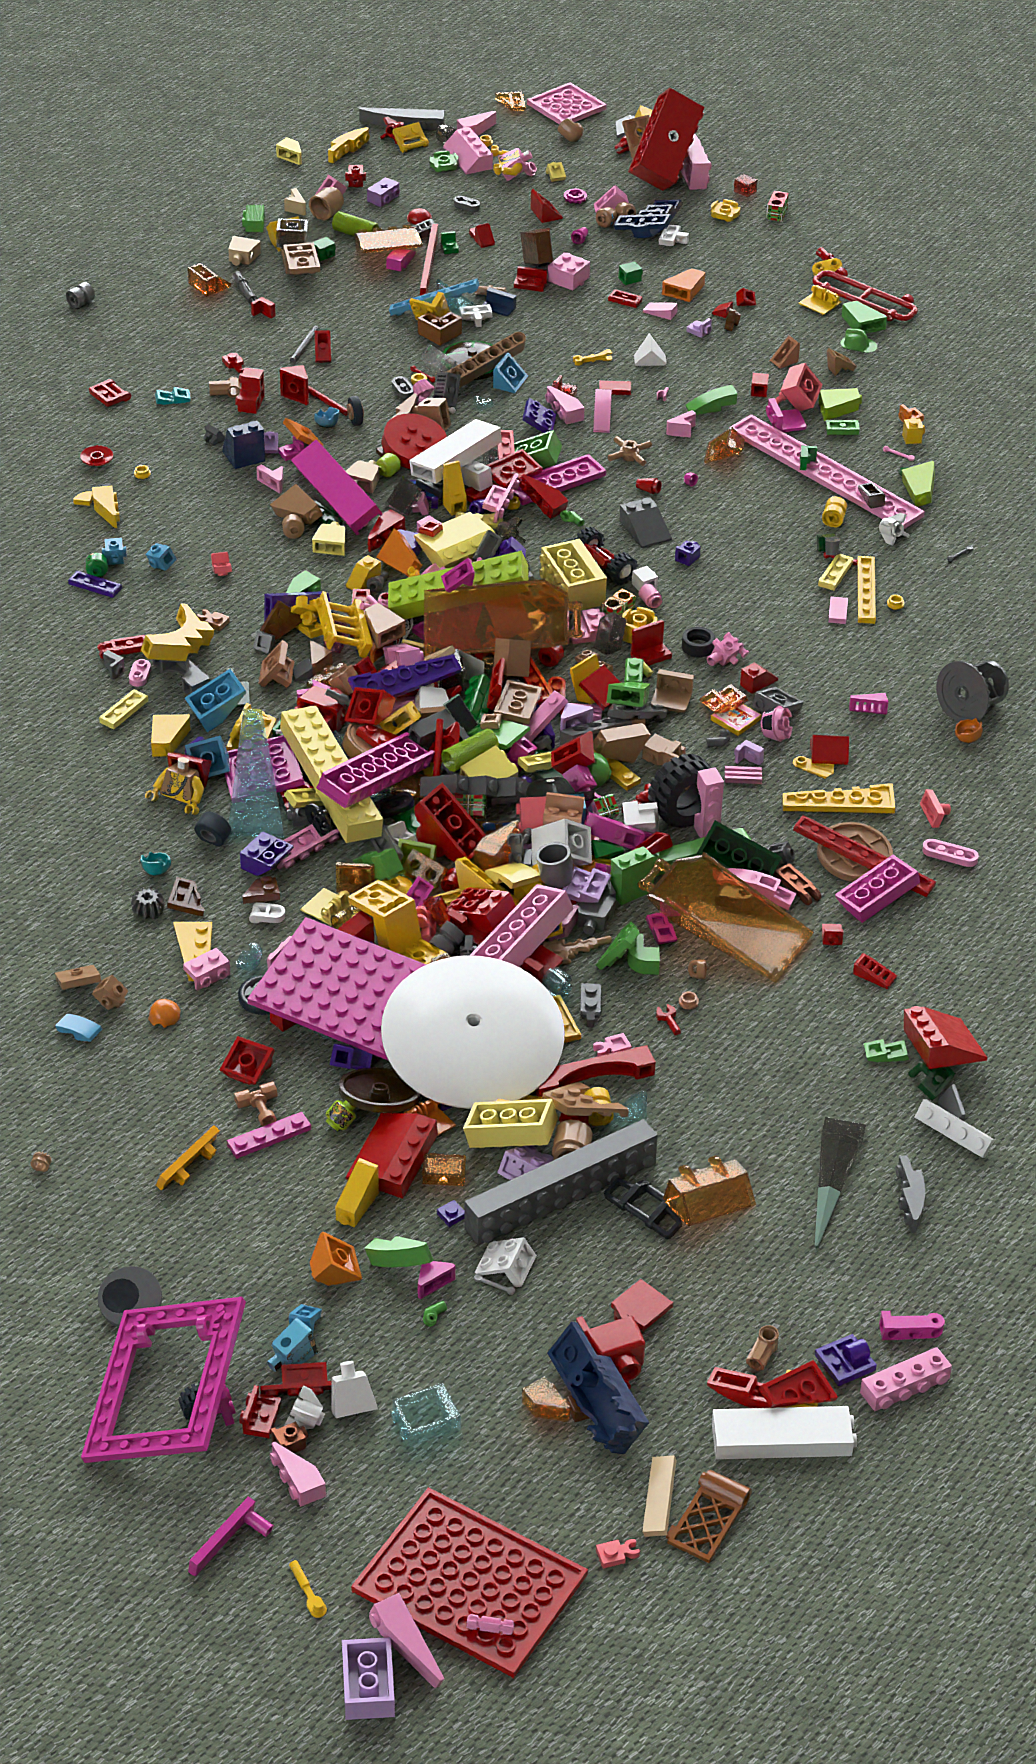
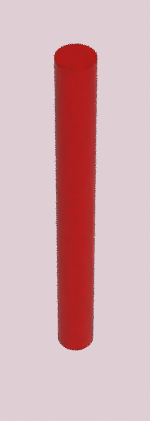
M308 385V393L327 405L337 408L345 416L348 415L345 407Z
M440 718L436 720L433 776H440L444 720Z

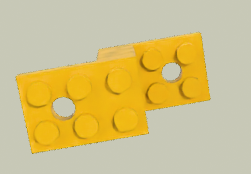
M380 880L348 896L351 905L373 916L378 946L426 965L447 958L446 952L421 938L416 905L413 898Z

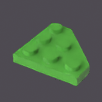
M632 921L621 929L595 966L600 970L606 966L611 967L617 960L616 957L620 959L626 953L627 948L630 950L637 943L635 939L640 932Z

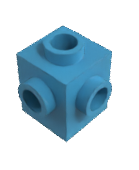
M122 538L105 539V548H102V554L106 556L108 565L124 564L123 557H127L126 546L122 547Z
M158 543L153 545L145 554L153 568L165 571L177 560L169 546Z

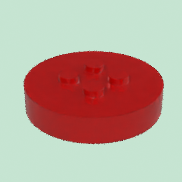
M408 413L397 415L387 422L381 443L385 453L396 455L400 459V465L410 469L409 460L445 439L447 435L443 428L434 420L419 414Z

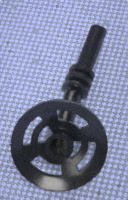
M313 803L307 804L305 806V815L310 825L312 824L316 831L323 836L330 833L332 825L327 809L322 810Z

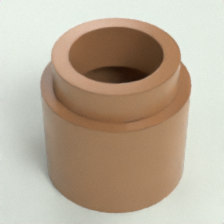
M326 187L310 199V211L316 218L323 221L328 220L341 210L344 204V197L337 188Z
M577 1120L561 1122L555 1130L552 1147L554 1160L592 1143L593 1133L590 1127Z

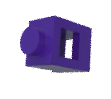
M686 540L681 546L676 547L675 561L690 566L700 557L701 546L695 541L690 542Z

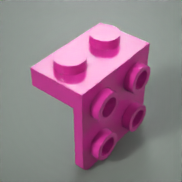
M775 398L768 399L766 414L773 427L782 432L806 429L807 425L798 409L781 411Z

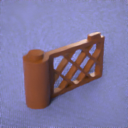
M712 1470L701 1474L698 1485H700L699 1490L677 1526L672 1525L666 1535L668 1544L708 1563L712 1560L740 1511L747 1505L752 1493L751 1488ZM703 1496L711 1500L712 1505L700 1508L698 1502ZM728 1508L733 1510L731 1516L721 1518L718 1509ZM715 1511L717 1519L705 1522L703 1513ZM699 1515L702 1523L689 1526L688 1518ZM720 1524L722 1531L719 1534L710 1536L707 1527ZM704 1528L707 1537L694 1540L692 1531ZM688 1533L691 1541L682 1543L676 1540V1538L680 1534ZM709 1542L711 1549L708 1554L698 1550L697 1545Z

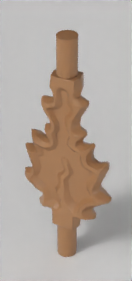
M610 935L597 939L592 937L584 941L579 938L573 943L569 941L567 944H565L564 939L560 941L555 939L551 942L543 941L542 946L562 957V964H570V959L575 958L578 952H590L591 949H597L598 946L612 943Z

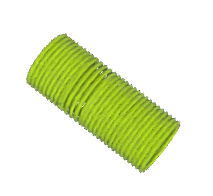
M340 211L333 217L332 227L336 231L370 242L375 241L378 237L379 225L375 222Z
M486 728L443 750L442 761L448 770L455 772L460 769V766L495 745L499 747L498 738L491 729Z

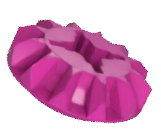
M574 188L567 190L564 193V198L570 204H581L586 201L587 193L581 189Z

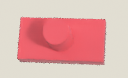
M926 789L920 805L932 828H937L940 826L944 815L950 814L951 807L949 804L939 803L934 791Z

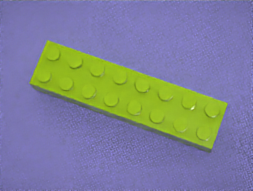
M522 551L472 562L475 572L472 587L462 584L450 593L445 590L441 576L454 567L389 582L388 609L405 620L527 591L528 563Z

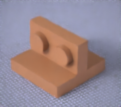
M282 640L262 661L259 685L265 687L272 679L285 687L291 684L294 661L286 656L288 643Z
M547 792L543 825L562 819H568L581 824L585 797Z

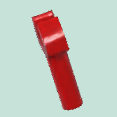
M667 1004V1013L662 1012L661 1008L657 1007V1020L666 1021L673 1034L679 1035L681 1030L673 1018L676 1016L675 1007Z

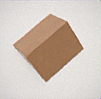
M496 638L494 666L503 658L505 659L504 675L529 677L531 641Z

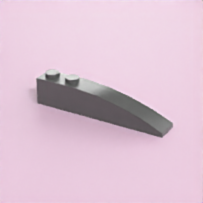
M359 107V121L387 127L388 125L385 124L383 118L389 117L397 122H403L405 126L419 122L422 130L444 131L445 110Z

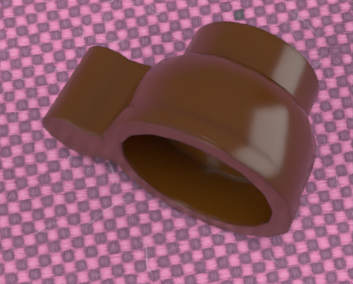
M730 308L724 329L732 331L734 325L738 326L741 314Z

